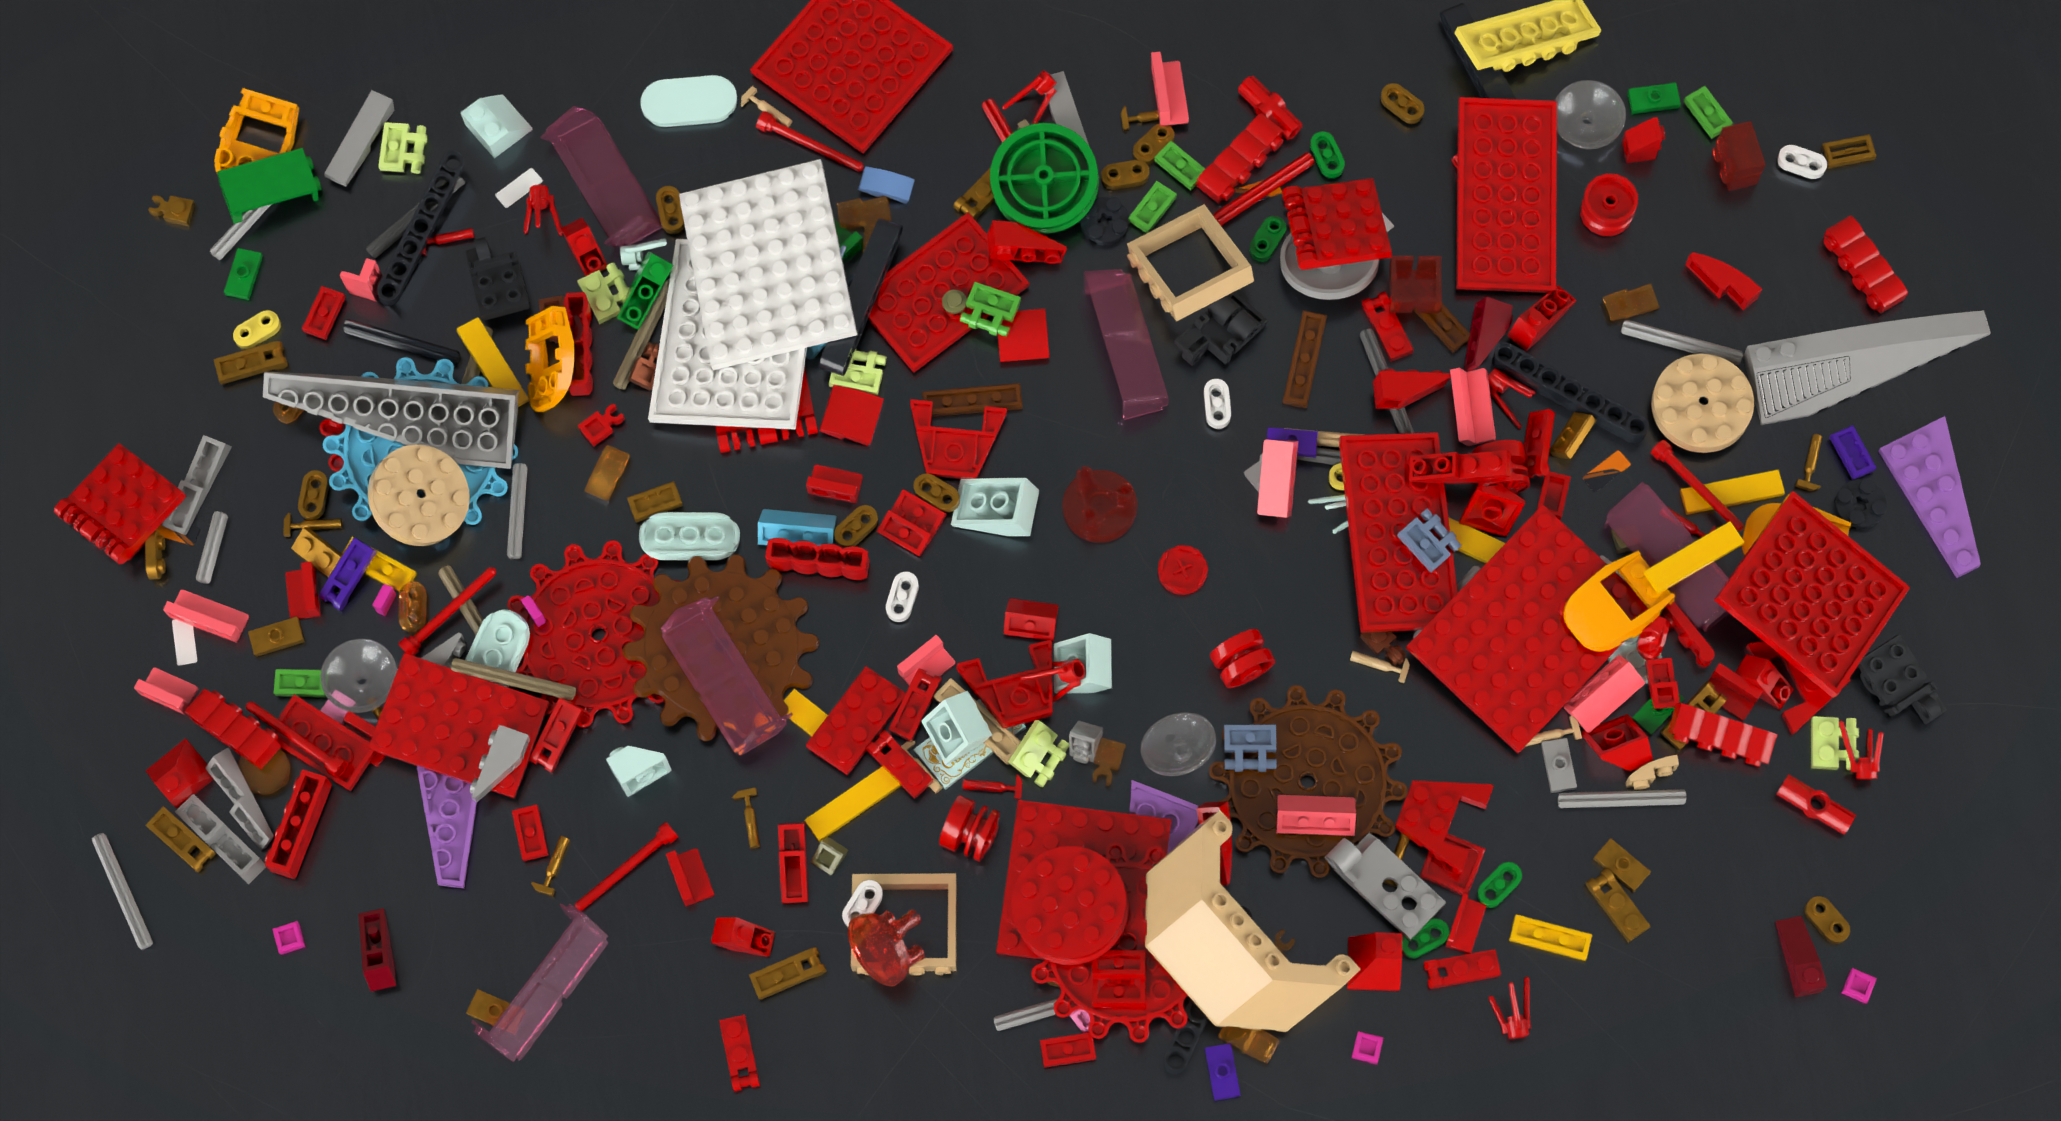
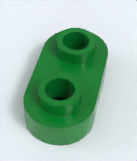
M1323 131L1314 134L1311 138L1310 149L1321 173L1327 178L1339 177L1344 171L1345 161L1334 137L1330 133ZM1324 144L1326 148L1320 149L1318 146ZM1334 165L1336 169L1331 170L1328 166Z
M1270 216L1264 220L1250 243L1249 252L1254 260L1264 262L1273 256L1286 234V223L1282 218ZM1277 225L1278 229L1273 230L1270 226ZM1264 244L1266 248L1260 249L1258 245Z
M1512 862L1501 864L1480 885L1477 892L1479 902L1488 908L1498 906L1519 885L1522 879V871L1519 866ZM1509 873L1513 879L1506 881L1503 875ZM1486 892H1493L1495 894V898H1487Z
M1431 919L1411 941L1403 935L1402 953L1408 958H1418L1443 945L1449 937L1448 925L1441 919ZM1438 930L1440 936L1437 938L1433 937L1431 931ZM1415 942L1418 948L1412 950L1408 947V943Z

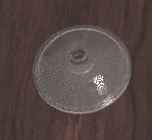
M1591 80L1578 81L1565 87L1555 99L1557 101V132L1565 141L1573 146L1584 149L1604 147L1613 142L1620 135L1626 119L1624 103L1617 92L1604 83ZM1587 119V120H1589L1591 123H1590V124H1585V123L1583 122V120Z
M368 639L350 640L336 647L324 661L321 670L322 689L329 701L339 709L347 712L351 711L352 713L371 711L386 702L397 673V665L392 654L380 643ZM360 679H367L365 684H358Z
M1194 713L1172 714L1157 721L1145 733L1141 742V755L1146 766L1157 774L1165 776L1187 774L1202 766L1210 758L1216 746V734L1212 724L1201 715Z

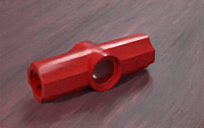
M1254 76L1247 77L1238 87V92L1254 107L1257 116L1263 113L1283 130V137L1286 140L1292 139L1301 130L1303 124L1286 108L1284 100L1277 93L1270 92Z
M1789 774L1776 794L1803 810L1807 817L1818 819L1845 835L1856 817V814L1831 800L1825 792L1814 790ZM1811 800L1819 801L1822 809L1817 810L1813 808Z

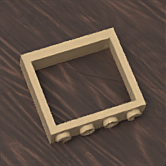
M1204 204L1127 243L1130 253L1127 257L1131 262V266L1138 268L1141 280L1144 283H1149L1151 293L1155 299L1160 298L1164 311L1170 312L1176 321L1254 282L1250 263ZM1202 228L1232 269L1175 297L1145 256Z
M956 873L852 874V895L859 884L866 880L877 882L882 890L948 889V958H860V929H851L852 971L865 975H872L873 971H883L884 975H898L899 971H909L910 975H923L925 971H935V974L943 975L956 971ZM854 913L852 915L853 921H858L860 919L859 913Z

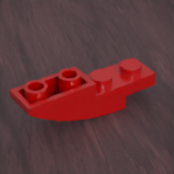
M1508 450L1470 454L1450 452L1410 456L1409 481L1420 483L1491 482V479L1510 477L1511 452Z

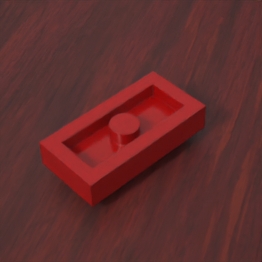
M321 286L302 327L303 332L326 340L346 298L344 293Z
M538 805L512 810L522 860L528 861L548 856Z
M1090 1033L1040 1040L1044 1068L1096 1060L1093 1037Z

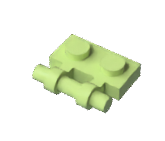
M384 122L378 166L380 171L404 172L405 163H411V172L415 174L421 173V166L424 165L425 161L423 150L424 146L427 145L428 138L426 136V127L417 126L416 133H409V124ZM408 143L414 144L413 153H407Z
M610 263L606 266L609 275L604 278L600 270L577 280L582 292H585L599 324L618 315L620 311L618 305L624 302L630 288L627 287L623 280V272L617 268L615 263ZM615 284L619 292L613 296L608 287Z
M855 350L846 374L840 376L831 373L829 387L838 385L878 396L883 370L874 367L876 364L885 366L887 356L878 355V352L875 351L867 353ZM854 360L867 363L865 367L853 364Z
M1816 716L1811 718V769L1837 770L1839 768V760L1846 761V769L1851 770L1847 751L1839 750V738H1843L1839 728V718ZM1847 718L1846 730L1855 760H1858L1859 751L1856 750V738L1859 737V729L1856 728L1855 718Z
M1035 720L1008 763L1026 777H1031L1036 771L1039 775L1034 782L1038 786L1043 787L1047 780H1051L1055 773L1053 771L1058 763L1065 759L1067 755L1065 752L1069 748V743L1061 740L1056 747L1053 742L1058 735L1041 721ZM1048 752L1051 757L1044 766L1040 762Z

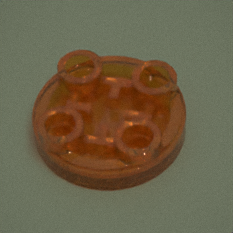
M281 749L276 752L262 770L242 756L239 759L238 767L251 792L254 794L264 795L273 793L284 787L289 781L290 763L288 757Z

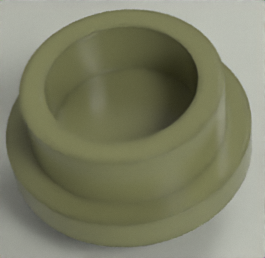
M950 290L944 294L942 305L947 312L958 314L966 308L967 299L963 292Z

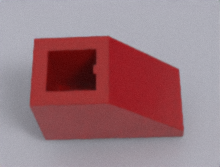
M1658 117L1651 118L1625 131L1622 145L1626 164L1656 159L1658 150H1661V142L1665 139L1663 125L1659 126Z
M583 218L560 228L585 276L598 270L601 272L606 269L607 263L589 226Z
M1747 654L1735 672L1763 690L1759 698L1779 710L1782 709L1794 690L1768 659Z
M737 917L716 918L711 943L733 951L770 957L775 932Z

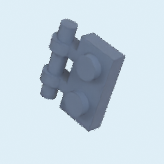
M1427 508L1420 514L1426 521L1425 524L1416 517L1398 533L1397 537L1432 573L1450 557L1451 553L1445 548L1447 545L1454 552L1462 545L1456 540L1457 536L1453 531L1449 532L1440 522L1441 518L1437 514L1433 515ZM1433 529L1442 539L1439 541L1429 530Z
M1224 725V752H1235V759H1225V769H1235V772H1243V769H1258V772H1266V769H1276V759H1266V752H1276V725ZM1243 752H1258V759H1243Z

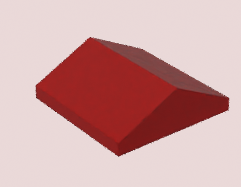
M1503 485L1477 487L1459 519V524L1507 537L1525 505V500Z

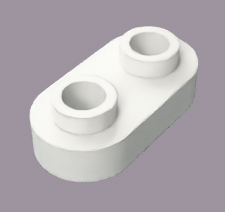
M1795 145L1784 146L1777 158L1778 164L1782 169L1810 179L1820 178L1827 168V161L1824 156ZM1786 158H1792L1794 162H1788ZM1813 165L1817 170H1811L1809 166Z
M1212 379L1204 387L1206 421L1211 427L1221 429L1226 427L1231 420L1229 388L1223 380ZM1218 391L1221 395L1214 397L1212 392ZM1220 414L1223 418L1216 420L1214 416Z
M901 572L894 578L888 596L886 612L888 617L895 622H902L908 619L915 602L919 585L916 576L910 572ZM903 584H909L911 586L908 590H903L901 588ZM896 607L903 608L901 613H896L894 610Z
M873 880L863 881L855 890L842 913L843 921L848 928L859 930L864 928L883 898L882 888L877 882ZM868 891L875 893L872 899L865 897ZM854 913H859L861 915V918L858 921H853L851 919Z

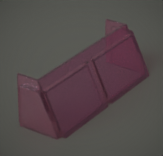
M573 106L540 136L541 139L552 142L609 238L604 242L605 245L612 247L631 245L662 228L658 214L633 173L629 171L627 163L601 120L595 116L594 112Z
M1122 269L1084 271L1085 294H1090L1122 397V416L1124 420L1162 410L1163 406L1168 405V394L1131 274L1123 273Z
M1644 482L1640 483L1609 511L1603 527L1606 529L1610 526L1633 553L1639 551L1641 557L1650 568L1696 541L1649 485H1645ZM1715 562L1668 588L1671 594L1675 595L1674 601L1695 624L1698 631L1703 629L1706 632L1729 614L1728 611L1714 601L1719 591L1729 579Z
M717 596L710 600L708 597L676 609L660 628L663 632L662 638L695 691H699L701 694L702 702L734 753L738 752L741 756L777 735L787 725L786 721L793 714L791 712L782 717L779 716L711 607L717 602L719 597Z
M561 903L560 907L565 915L573 920L490 1032L475 1021H471L476 1027L474 1032L477 1036L512 1062L516 1058L522 1060L563 1005L561 1002L562 998L567 999L608 945L606 941L608 935L589 917L571 904L566 907Z

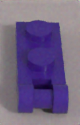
M354 537L320 591L319 598L325 602L330 601L337 610H343L348 603V598L377 551ZM336 586L341 589L338 595L334 593Z

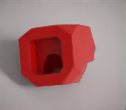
M1658 616L1639 634L1636 646L1639 655L1643 659H1654L1662 652L1671 623L1666 618Z

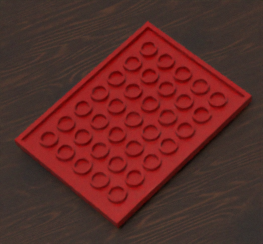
M1542 505L1406 646V649L1516 753H1519L1621 646L1619 645L1605 651H1593L1586 648L1567 627L1563 615L1565 604L1572 594L1607 564L1551 511ZM1616 572L1600 582L1631 621L1648 610L1629 584Z

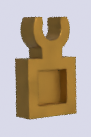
M170 195L167 202L160 196L152 197L154 203H159L160 206L158 208L149 207L148 210L151 215L161 216L164 214L163 218L167 222L189 226L196 205L194 200Z

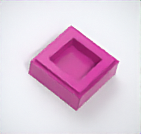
M386 584L382 585L372 604L378 614L386 616L397 595L393 587Z
M528 595L521 599L524 607L538 627L546 623L543 614L531 596Z
M298 921L272 929L280 955L306 947Z
M1851 968L1841 993L1866 1004L1877 978Z
M1358 1031L1352 1058L1378 1064L1384 1037Z

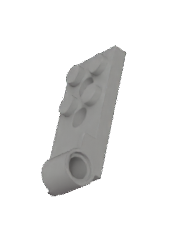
M1368 833L1356 846L1343 838L1325 856V859L1334 868V871L1409 941L1446 904V901L1371 833ZM1385 880H1393L1397 884V889L1394 892H1387L1383 889L1382 883ZM1406 897L1413 898L1416 902V907L1413 910H1406L1403 908L1401 901Z

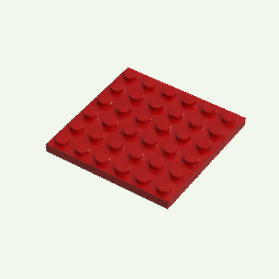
M811 0L750 70L751 74L864 154L952 52L953 45L890 0Z
M1792 491L1786 496L1719 591L1714 601L1834 698L1840 693L1910 589V586Z
M1018 800L996 953L1045 960L1033 952L1024 942L1015 926L1011 912V897L1015 882L1022 870L1035 857L1053 848L1077 846L1093 850L1106 858V848L1113 842L1122 844L1127 858L1133 862L1141 861L1145 857L1147 850L1152 846H1160L1167 855L1172 819ZM1130 935L1123 936L1120 940V946L1127 950L1135 944V939Z

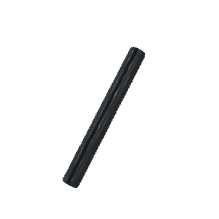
M347 319L343 326V330L347 334L436 360L448 359L453 365H457L460 359V353L457 350L351 319Z

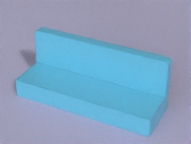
M763 509L758 521V545H767L768 540L773 538L787 539L792 543L809 541L817 546L834 544V528L837 516Z

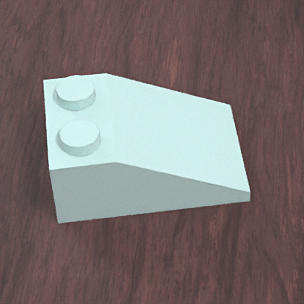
M1027 478L960 480L958 489L960 504L953 512L951 521L953 527L1004 536H1030L1039 489Z

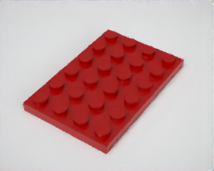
M968 212L886 273L868 320L914 373L973 329L968 327V324L960 322V318L963 312L972 315L974 309L966 307L958 314L947 312L942 305V298L946 292L959 290L968 299L974 282L1017 296L1029 287V282L1010 260L1001 261L989 258L987 233ZM982 312L981 318L986 319L990 315Z
M404 653L368 749L472 784L474 778L478 779L482 769H479V764L483 754L488 755L491 745H488V741L492 731H497L499 725L525 733L530 738L521 764L491 790L515 799L550 703L475 676L455 672L451 668Z

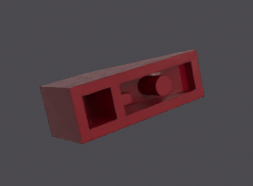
M1485 297L1475 303L1464 371L1469 372L1479 367L1513 322V315H1511L1513 305L1490 297Z
M384 908L358 914L362 969L370 991L396 986L395 966Z
M1802 916L1776 921L1795 997L1822 992L1827 987L1820 959Z

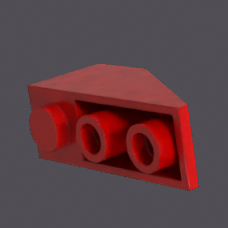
M993 220L987 233L990 259H999L1001 261L1019 260L1023 262L1035 261L1054 264L1062 262L1067 250L1066 246L1018 222Z
M1557 285L1555 292L1550 291L1518 317L1507 336L1523 350L1527 351L1552 328L1577 300Z
M1382 370L1373 380L1376 409H1401L1443 388L1450 380L1451 373H1442L1439 370L1431 372Z

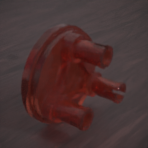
M1082 466V471L1078 469L1076 478L1065 491L1062 504L1064 519L1069 528L1084 540L1096 543L1116 540L1123 536L1135 521L1137 515L1135 491L1131 484L1117 473L1107 470L1092 471L1091 468Z
M911 909L898 920L895 919L890 911H884L880 916L875 913L859 914L849 922L848 939L856 959L873 979L883 985H897L904 980L910 967L925 958V954L920 946L913 945L907 950L902 940L906 932L921 924L919 914L914 918L912 917L917 913L915 910Z

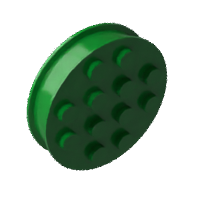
M1038 123L1015 131L1003 141L992 160L990 183L998 208L1010 222H1018L1040 234H1049L1066 230L1085 217L1096 199L1099 175L1094 154L1080 135L1058 124Z

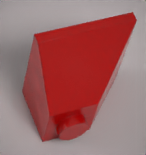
M1628 714L1602 723L1590 733L1585 730L1581 732L1582 737L1602 760L1623 769L1632 771L1653 761L1648 736Z
M186 738L145 770L160 791L177 809L191 795H195L214 780L205 769L208 764Z
M1376 932L1348 937L1347 956L1357 964L1360 970L1347 982V989L1400 991L1402 933Z

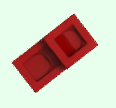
M1672 658L1646 660V674L1653 708H1674L1676 703H1680L1677 681L1674 678Z

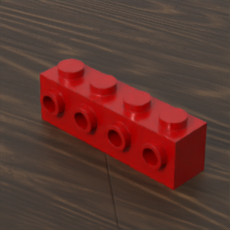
M302 769L300 776L296 779L292 797L285 806L284 817L276 829L275 840L265 858V866L271 872L296 879L332 787V783L326 776Z

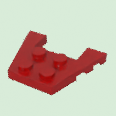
M910 399L926 473L932 474L935 477L977 479L1007 415V408L985 406L982 431L931 426L933 401Z
M1051 639L1029 645L1028 650L1035 669L987 681L979 658L957 663L956 668L959 674L1003 729L1052 716V675L1023 681L1019 679L1022 675L1052 669Z
M1756 642L1746 646L1749 654L1770 661L1780 657L1797 687L1804 703L1790 708L1781 714L1791 734H1795L1832 699L1829 694L1767 643ZM1850 678L1848 679V681L1846 682V684L1844 685V687H1845L1847 684H1849V682L1851 681Z
M1413 780L1395 828L1420 847L1424 846L1435 854V858L1441 862H1446L1453 868L1454 872L1461 875L1469 855V850L1444 842L1459 801L1486 809L1494 785Z

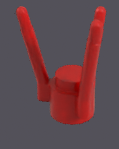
M1043 70L1029 85L1006 102L1002 109H1007L1033 89L1040 95L1047 93L1032 124H1037L1051 97L1057 92L1053 88L1057 82Z
M533 185L529 188L523 232L524 234L528 233L532 207L535 209V226L539 228L541 221L540 210L545 209L549 205L558 233L562 236L563 233L560 229L562 227L554 205V196L549 195L548 187L545 185Z
M1495 368L1488 375L1490 395L1496 400L1515 426L1520 429L1522 427L1497 392L1503 394L1508 387H1511L1526 397L1531 398L1532 395L1536 394V391Z
M1079 659L1052 662V667L1059 668L1022 675L1019 679L1023 681L1058 674L1063 682L1070 684L1052 697V703H1054L1071 689L1081 685L1080 680L1085 676V667Z
M1840 721L1839 726L1849 757L1851 772L1856 773V779H1877V772L1880 771L1879 761L1883 743V732L1878 733L1875 755L1872 758L1873 730L1868 729L1867 758H1858V763H1856L1843 721Z
M1526 976L1524 978V1019L1523 1015H1519L1513 982L1509 983L1514 1016L1507 1017V1023L1494 997L1489 996V1001L1501 1024L1503 1034L1508 1033L1509 1039L1529 1036L1528 1029H1531L1530 979Z

